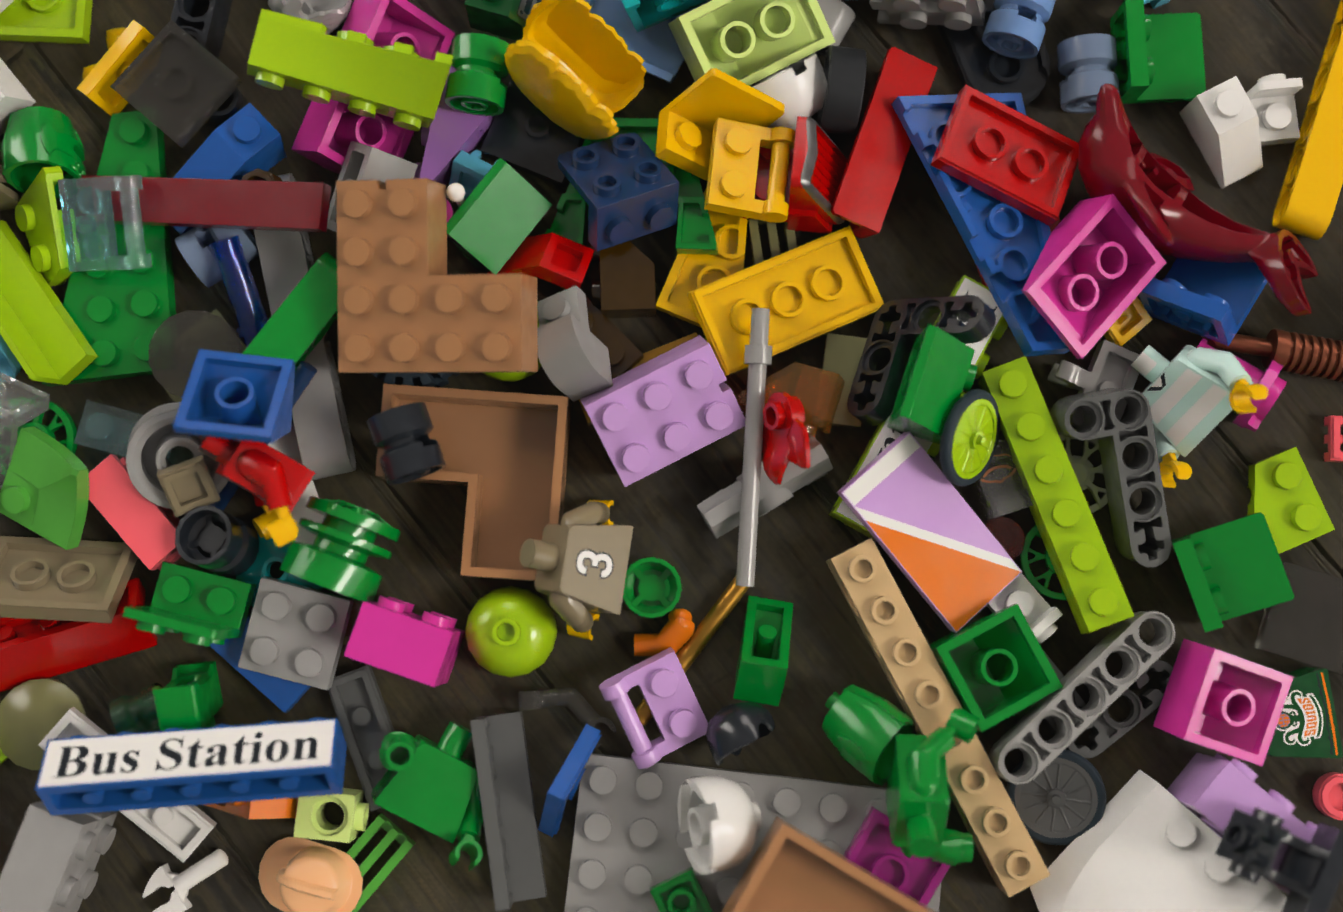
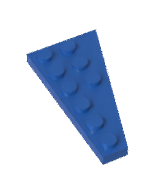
M1022 93L985 94L1026 115ZM958 94L898 96L891 105L1024 356L1065 354L1069 352V348L1022 292L1051 234L1050 227L930 165Z

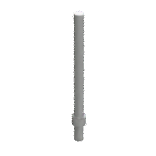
M752 308L750 344L745 345L744 364H748L736 573V586L754 587L764 425L763 410L765 407L767 365H772L773 346L768 345L770 309Z

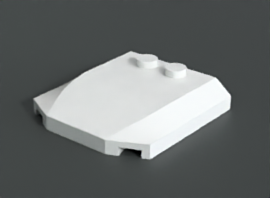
M1140 769L1109 801L1105 807L1102 819L1090 830L1073 840L1047 868L1050 876L1030 887L1039 912H1281L1287 900V897L1276 885L1261 875L1257 884L1228 871L1231 861L1215 854L1222 838L1161 784Z

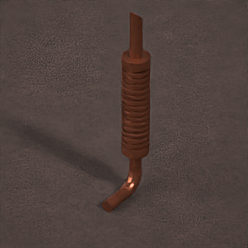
M1272 329L1266 339L1236 334L1230 345L1227 346L1201 336L1208 340V345L1216 349L1262 356V364L1265 369L1274 360L1283 365V372L1300 373L1301 375H1309L1311 377L1317 376L1318 378H1327L1328 380L1343 381L1342 340L1325 339L1324 337H1316L1314 335L1307 336L1302 333L1298 334L1296 332Z

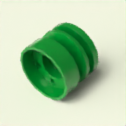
M310 496L305 507L324 515L323 521L320 524L300 518L298 524L316 536L313 545L291 541L279 570L362 602L373 601L383 576L365 564L369 556L390 560L393 553L374 545L377 536L397 542L401 531L390 526L378 514L340 499L330 500Z

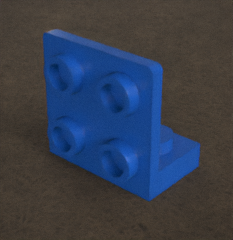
M1177 258L1166 277L1162 281L1153 278L1140 292L1139 297L1142 305L1151 317L1229 346L1267 284V280L1256 263L1203 262Z

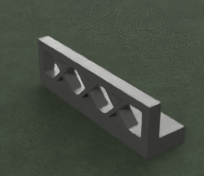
M522 710L476 717L470 721L496 911L510 909L513 902L547 896Z

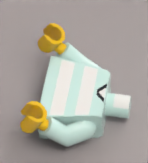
M1148 345L1130 365L1151 382L1142 394L1148 399L1151 409L1162 485L1165 488H1176L1173 472L1181 480H1188L1192 475V468L1189 464L1177 461L1180 454L1186 457L1232 410L1241 414L1256 413L1257 408L1251 403V399H1266L1268 395L1267 388L1262 384H1253L1249 374L1236 357L1228 351L1185 345L1169 361Z

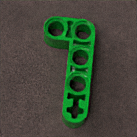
M327 252L319 257L242 354L294 360L296 370L300 362L307 359L338 319L337 259Z

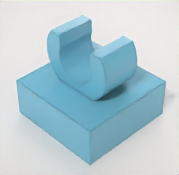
M461 150L453 160L449 185L452 183L461 184L465 189V200L493 167V165L481 160L482 151L475 150L471 154Z

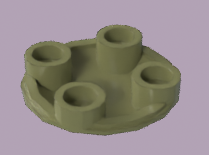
M55 678L28 680L14 687L0 703V748L3 754L15 765L30 770H40L45 750L38 746L39 743L69 709L75 707L86 716L78 695L66 684Z

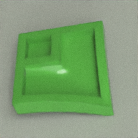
M34 426L21 428L0 492V513L65 550L77 548L82 537L89 502L88 468L67 447Z

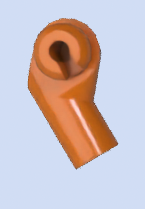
M676 608L668 614L669 620L659 633L634 634V656H654L669 647L677 653L693 636L695 625L692 622V614L687 609Z

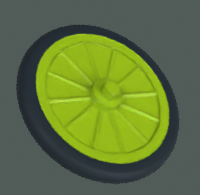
M975 389L964 394L951 409L943 428L940 443L941 467L948 481L956 486H967L977 481L988 468L997 447L1000 431L998 406L993 396L985 390Z

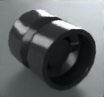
M415 402L383 411L367 420L374 446L384 450V454L379 461L387 485H397L435 473L447 466L439 441L429 437V433L434 427L426 403Z
M199 506L189 511L180 520L175 532V544L178 553L187 562L223 576H237L247 571L255 562L259 552V538L256 530L249 523L213 506Z

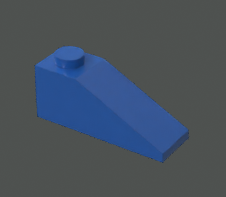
M248 103L217 127L173 178L241 180L243 175L257 168L267 172L286 157L281 135L251 103ZM172 226L179 235L193 228Z

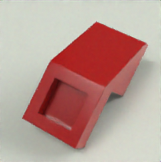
M555 233L530 236L525 238L497 274H525L532 277L536 276L565 289L575 285L580 288L595 250Z

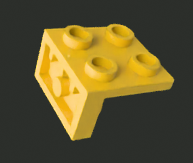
M711 68L659 112L655 157L707 181L713 125L718 117L768 127L784 115L785 105L716 68Z

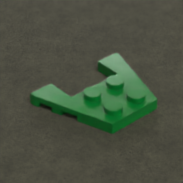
M613 118L617 122L619 132L606 139L613 138L619 134L636 133L656 154L658 119ZM585 139L583 146L594 144L606 139ZM661 160L679 181L677 253L718 255V245L709 212L704 210L705 197L699 177ZM570 183L566 193L561 195L556 207L558 212L551 228H547L545 234L555 233L586 246L589 205Z

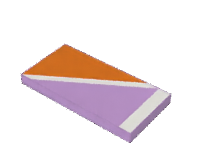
M903 432L837 491V494L952 632L957 633L1022 573V570L910 432Z

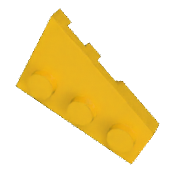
M708 210L718 245V255L677 254L656 303V309L701 327L687 294L690 291L744 270L748 219Z

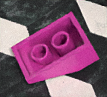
M1114 194L1080 200L1051 232L1022 292L1077 359H1083L1166 264V261Z

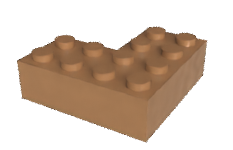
M428 178L386 179V183L379 180L336 181L339 373L538 372L537 278L525 274L447 275L446 185Z
M383 384L381 412L409 403H426L434 427L429 433V437L439 441L447 465L435 473L409 482L468 486L460 575L535 581L537 569L522 566L520 551L527 539L542 541L545 526L547 524L560 525L563 517L572 407L569 397ZM378 448L375 476L386 480L379 461L384 454V450Z
M778 816L774 819L722 912H936Z

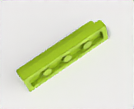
M0 220V335L31 380L68 385L98 356L41 272H37L34 269L30 256L6 221Z

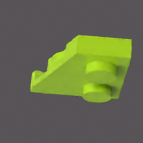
M61 166L43 167L15 206L17 226L21 231L25 232L31 247L30 257L32 265L37 272H41L50 287L63 285L78 267L75 246L71 237L69 209H57L54 186L58 181H64Z
M1297 447L1289 448L1249 466L1248 488L1251 491V500L1248 504V515L1257 512L1264 514L1279 554L1335 530Z

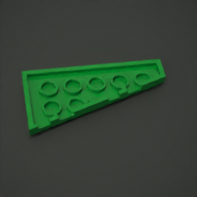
M154 108L112 114L97 176L167 178L162 113ZM84 222L76 252L78 267L70 275L63 306L98 357L68 385L153 375L155 372L177 370L175 340L178 338L170 226ZM42 382L43 385L49 387L62 386V384Z

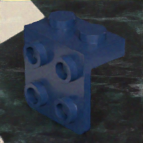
M619 134L613 138L578 147L558 156V168L589 205L588 241L596 251L677 225L679 181L662 161L655 157V153L638 134Z

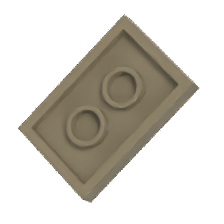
M0 536V617L111 623L138 556L126 542L80 540L77 548L65 550L45 538Z

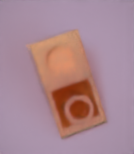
M794 362L766 378L765 405L769 397L775 392H787L791 396H797L804 407V425L808 430V435L815 437L817 430L830 433L845 381L840 374ZM747 389L740 392L737 397L738 404L745 410Z

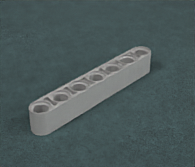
M292 173L278 175L282 181L296 182ZM254 230L271 316L314 265L308 232ZM328 331L305 360V362H308L317 369V373L292 408V417L302 464L315 472L311 481L356 470L354 448Z

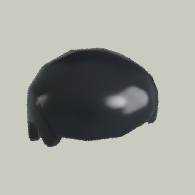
M741 702L723 707L708 722L706 731L708 746L715 763L721 765L723 759L731 753L734 756H738L741 753L742 747L759 738L768 736L774 731L776 725L770 712L761 704Z

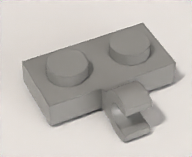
M1104 339L1098 342L1087 370L1071 362L1061 360L1060 364H1053L1047 380L1062 387L1078 390V394L1107 388L1133 390L1139 372L1130 365L1139 354ZM1121 398L1115 406V415L1119 421L1127 405L1124 398ZM1080 406L1076 407L1070 415L1071 426L1079 428L1084 420V413Z

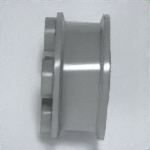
M181 402L166 403L144 414L130 433L126 453L128 475L137 491L150 502L171 509V506L159 482L157 471L175 465L167 459L166 455L170 449L176 446H184L190 449L194 454L193 458L203 455L219 493L228 482L227 479L215 473L220 463L198 451L205 437L204 435L174 432L173 424Z

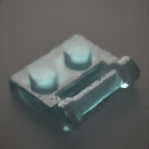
M142 175L58 180L69 272L152 267L151 253H146L138 191V189H143ZM119 190L127 255H118L111 191Z

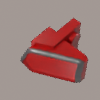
M797 116L795 144L789 154L785 202L788 203L789 209L788 218L785 222H787L788 230L831 234L832 224L839 225L845 221L833 215L831 207L848 159L818 123L810 117ZM760 147L754 199L767 200L772 149Z

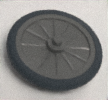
M1065 749L1029 783L1018 785L1007 782L1006 792L1030 837L1045 844H1071L1073 840L1094 827L1102 819L1105 811L1106 790L1100 774L1087 759L1070 750ZM1024 758L1015 766L1012 773L1020 770Z

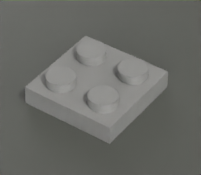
M268 576L261 577L238 667L329 690L333 684L354 599Z

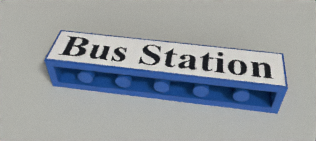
M315 717L304 721H265L260 724L237 726L220 724L210 728H169L165 731L142 733L125 731L115 735H74L69 738L48 739L35 790L51 816L342 794L347 744L338 718L326 719L322 717Z

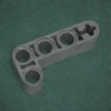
M1107 388L1059 399L1050 411L1058 434L1077 440L1098 438L1117 552L1122 557L1145 567H1156L1163 564L1171 553L1172 542L1148 399L1136 390L1123 388ZM1121 398H1124L1128 404V411L1126 416L1119 421L1115 415V406ZM1080 406L1084 413V420L1082 425L1074 430L1070 424V415L1076 407ZM1132 443L1135 449V456L1128 465H1125L1122 460V453L1124 448ZM1139 488L1142 493V500L1140 505L1132 510L1129 505V498Z

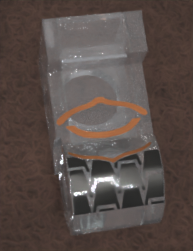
M1000 430L993 458L983 475L974 482L985 521L1033 506L1027 488L1024 489L1016 465L1013 463L1007 440Z

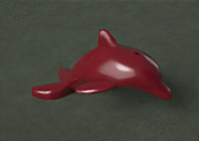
M1103 84L1097 95L1096 112L1086 124L1079 139L1078 169L1089 196L1095 198L1114 194L1152 245L1161 254L1179 259L1203 262L1256 263L1276 299L1291 314L1295 316L1311 314V307L1301 278L1308 279L1317 277L1319 274L1308 252L1297 237L1285 229L1268 233L1236 222L1195 196L1191 192L1194 191L1192 181L1180 166L1156 153L1148 152L1128 119L1117 88L1112 84Z

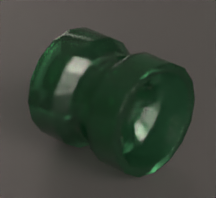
M154 683L142 688L139 695L133 697L123 695L111 701L110 714L117 733L125 731L142 733L152 728L157 731L160 730L152 688L154 686L162 688L161 684Z

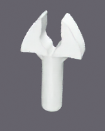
M217 849L181 873H173L168 863L160 866L148 881L143 898L160 889L161 886L166 888L174 886L175 890L171 893L170 901L152 912H184L193 907L187 898L189 889L225 867L229 862L227 854L222 849Z

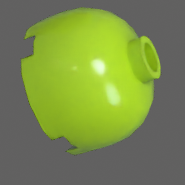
M515 586L493 589L481 597L468 615L465 630L468 650L478 665L494 675L510 678L529 674L543 665L554 649L558 632L555 615L545 599L529 589Z

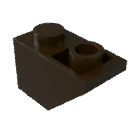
M630 241L600 251L595 250L591 259L592 262H600V279H592L593 306H601V312L607 318L656 317L654 263Z

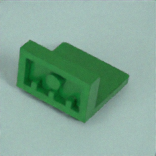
M1124 0L1110 19L1111 36L1115 37L1117 45L1118 65L1114 68V73L1118 74L1122 104L1192 101L1197 95L1205 92L1206 80L1200 14H1144V0Z
M1261 512L1172 540L1205 632L1224 627L1222 621L1294 599L1293 590L1266 518Z
M163 561L151 606H125L123 616L137 620L135 628L156 634H165V631L171 633H180L181 631L183 632L181 640L202 646H210L211 643L224 645L226 639L242 638L256 584Z

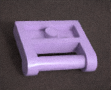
M671 647L608 678L599 685L604 700L611 701L634 751L631 756L638 769L653 766L663 756L706 734L708 722L678 657ZM638 685L661 733V736L651 741L627 694L629 689Z

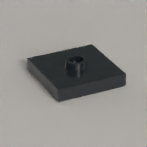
M511 78L507 87L504 112L495 115L480 151H482L484 156L496 161L501 158L511 167L563 187L567 178L558 168V156L580 147L584 138L571 134L551 121L520 91Z

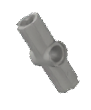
M814 436L809 438L810 468L804 469L789 461L780 485H775L768 478L764 471L763 462H761L759 517L794 497L792 493L806 485L808 486L833 469L827 453ZM742 474L736 478L737 481L719 490L697 505L702 518L716 539L739 526Z

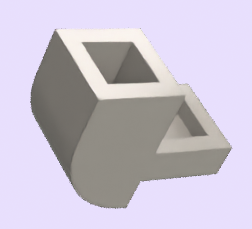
M575 285L538 301V359L552 383L573 402L612 387L609 351L590 332L585 293Z

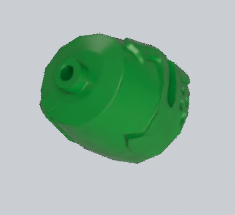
M42 106L26 107L11 113L1 144L2 175L5 176L7 183L16 190L25 193L43 167L61 166L62 172L64 173L65 171L68 174L63 175L64 181H58L54 186L56 199L78 195L80 193L81 175H86V169L83 161H85V150L78 132L73 128L69 117L59 110Z
M852 684L846 687L841 695L834 692L828 698L825 707L829 711L824 718L822 729L845 761L870 781L882 786L888 780L895 734L913 735L916 724L914 720L887 699Z

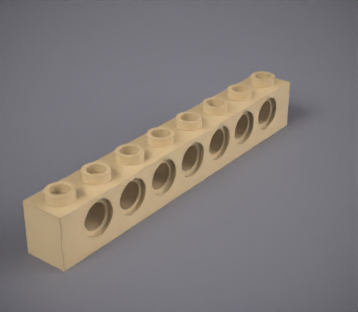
M873 539L864 540L826 560L906 715L914 720L916 734L930 735L939 727L945 728L953 710L956 708L962 709ZM975 734L970 744L954 737L955 746L945 754L949 796L968 833L972 834L973 842L996 886L1008 897H1011L1050 876V873L977 735Z

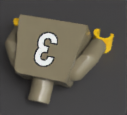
M588 500L587 503L565 513L560 525L547 524L543 529L542 541L527 539L520 551L522 566L537 569L535 588L538 592L549 596L550 606L567 622V633L570 636L591 641L594 637L591 635L593 622L598 621L600 617L599 614L592 612L620 615L633 526L614 525V521H610V506H614L613 500Z

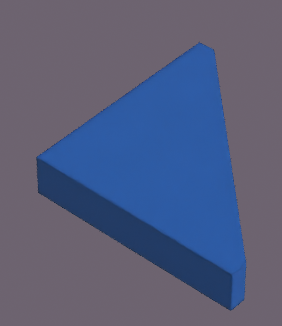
M588 724L585 725L547 792L539 831L551 837L558 833L567 799L572 801L586 771L584 767L602 736L600 735V730Z

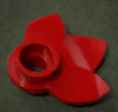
M787 392L773 393L763 410L762 462L765 473L775 485L782 483L789 461L804 469L810 468L811 462L809 435L804 425L805 412L803 404L797 396H791Z

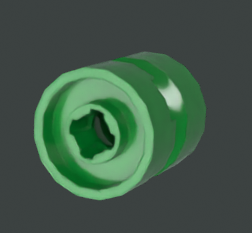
M462 33L456 35L453 39L451 55H453L451 67L456 71L448 76L445 94L446 105L460 112L472 115L495 116L502 114L505 107L507 86L501 82V79L509 74L504 62V54L510 44L502 39L486 34Z
M654 557L640 559L627 570L623 599L629 609L639 616L647 618L661 617L673 610L680 599L682 590L680 576L675 568L663 559Z

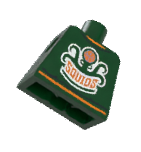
M1303 667L1284 673L1292 676L1293 680L1266 756L1342 758L1343 750L1327 668Z

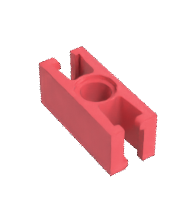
M110 454L88 473L89 500L149 570H156L157 568L161 570L163 561L174 563L181 557L175 544V532L180 519L175 517L171 509L150 502L137 491L128 475L125 457L119 459L116 455Z

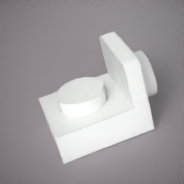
M1271 74L1258 79V83L1246 94L1258 114L1261 146L1294 143L1300 138L1294 94L1303 88L1302 78L1286 79L1285 74Z
M1022 573L986 605L994 613L1013 604H1018L1039 644L1048 639L1057 630L1058 627L1054 622L1063 615L1057 607H1050Z

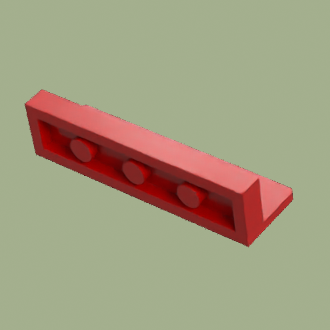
M891 47L887 50L831 207V213L849 221V226L854 236L861 239L880 233L911 145V141L891 104L898 96L928 95L938 67L896 47Z
M139 578L128 581L111 623L0 618V692L13 689L28 680L50 678L156 646L157 636L155 633L135 628L137 620L123 616L125 606H145L146 589Z

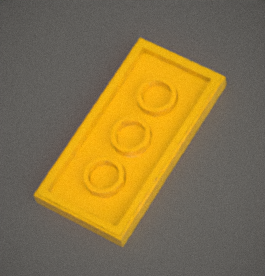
M850 226L690 291L687 294L707 342L710 343L725 377L748 367V364H744L745 345L750 344L752 308L770 309L768 345L773 346L772 356H775L877 312L884 304Z

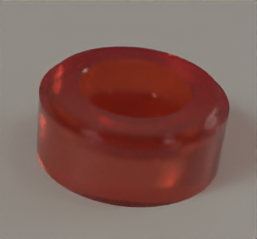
M1005 517L991 519L984 523L1013 560L1022 553L1025 545V535L1018 523Z

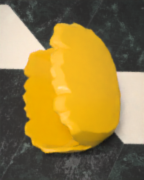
M542 0L533 5L531 13L526 19V26L523 28L522 39L517 40L516 43H510L504 54V62L511 78L520 91L540 111L571 134L587 140L606 139L619 132V127H617V122L613 119L614 113L625 108L644 87V76L647 70L642 65L644 62L643 58L637 53L628 50L623 37L617 34L613 26L607 25L604 18L590 13L591 6L586 1Z

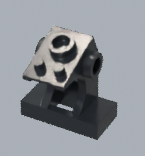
M1254 807L1252 814L1249 815L1234 809L1215 853L1231 861L1228 871L1257 884L1261 875L1291 889L1281 912H1327L1343 876V830L1319 822L1310 844L1289 834L1290 831L1281 828L1284 820L1269 812ZM1283 842L1288 847L1276 872L1271 867Z

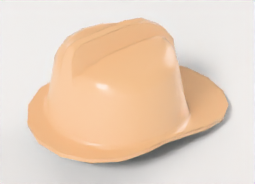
M287 837L276 841L266 850L259 866L258 879L263 895L271 905L283 912H351L356 908L362 895L363 878L359 865L353 858L338 848L309 839Z

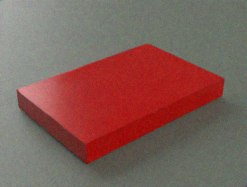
M965 85L958 93L930 165L1051 226L1058 220L1077 167L1079 143Z

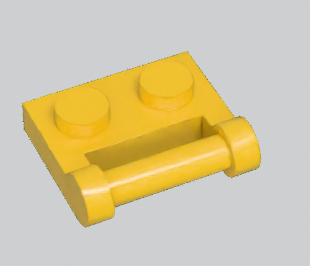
M718 117L713 125L704 210L766 222H785L788 218L789 209L788 203L785 202L790 150L794 148L795 130L788 127L768 128ZM760 147L772 149L767 200L764 201L754 199Z

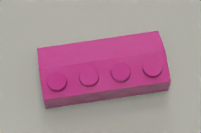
M354 0L341 30H351L366 34L374 42V46L381 48L385 45L394 46L395 41L412 45L415 48L414 52L430 60H435L436 52L447 54L455 32L407 0ZM330 99L329 104L311 101L291 150L318 165L340 174L351 140L403 159L414 131L393 124L394 118L376 113L375 117L372 118L357 115L347 109L348 104Z

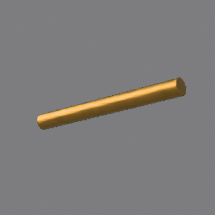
M736 576L694 630L693 636L676 654L685 673L749 589V587L736 586ZM643 698L635 711L641 723L646 726L653 716Z

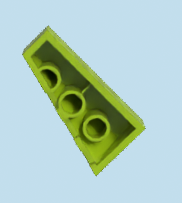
M261 9L247 64V74L255 76L254 81L257 84L275 90H282L284 85L302 90L301 95L304 98L317 103L329 104L330 99L348 104L347 109L350 112L364 117L372 118L375 117L376 113L394 118L393 124L404 129L419 131L421 126L429 128L435 118L452 64L453 55L436 52L435 60H430L414 52L415 48L412 45L395 41L394 46L385 45L381 48L374 46V42L363 33L348 30L338 31L336 36L327 34L328 28L322 23Z

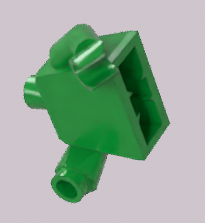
M956 708L953 710L945 728L939 727L930 735L895 734L885 798L892 844L900 847L902 853L909 859L912 855L919 858L930 857L932 861L950 866H956L961 862H972V834L945 828L950 800L945 754L955 746L954 737L970 744L977 732L976 726L980 721L979 717L963 709Z
M450 721L438 743L420 734L413 737L401 731L388 733L382 740L379 749L380 761L388 771L371 792L373 803L452 844L457 836L460 842L450 851L448 861L454 866L459 860L460 851H465L471 859L468 868L471 871L481 861L483 854L482 848L478 843L482 832L483 813L477 768L472 761L462 757L472 739V731L454 721Z

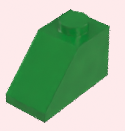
M749 595L737 662L733 699L779 707L788 670L793 603Z

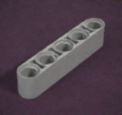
M1156 611L1133 612V617L1122 620L1060 680L1063 686L1061 689L1039 700L994 743L989 751L988 758L998 777L1018 785L1029 783L1035 779L1170 648L1175 638V628L1170 618ZM1145 620L1151 622L1155 630L1154 639L1148 645L1142 642L1139 636L1140 625ZM1115 651L1122 659V669L1119 674L1112 677L1106 670L1105 663L1109 654ZM1084 684L1089 690L1090 697L1086 706L1078 709L1072 701V693L1076 686ZM1051 716L1056 722V733L1050 740L1043 741L1039 736L1038 726L1043 718ZM1018 748L1023 754V765L1015 773H1008L1004 765L1005 756L1010 750Z

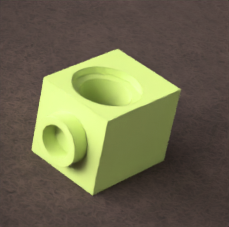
M343 788L342 794L298 797L293 837L343 843L352 842L359 837V831L366 830L368 823L369 803H363L364 791ZM328 802L337 803L342 808L344 820L341 825H333L327 821L324 809Z

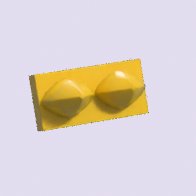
M132 20L128 27L106 30L109 50L97 64L83 68V81L77 87L81 93L111 117L112 114L120 113L160 65L164 45L135 20Z

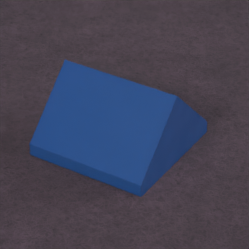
M199 349L173 424L174 432L266 443L277 441L291 432L295 376L294 360Z

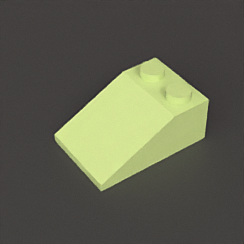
M711 0L668 23L695 82L711 68H716L750 86L836 42L817 0Z

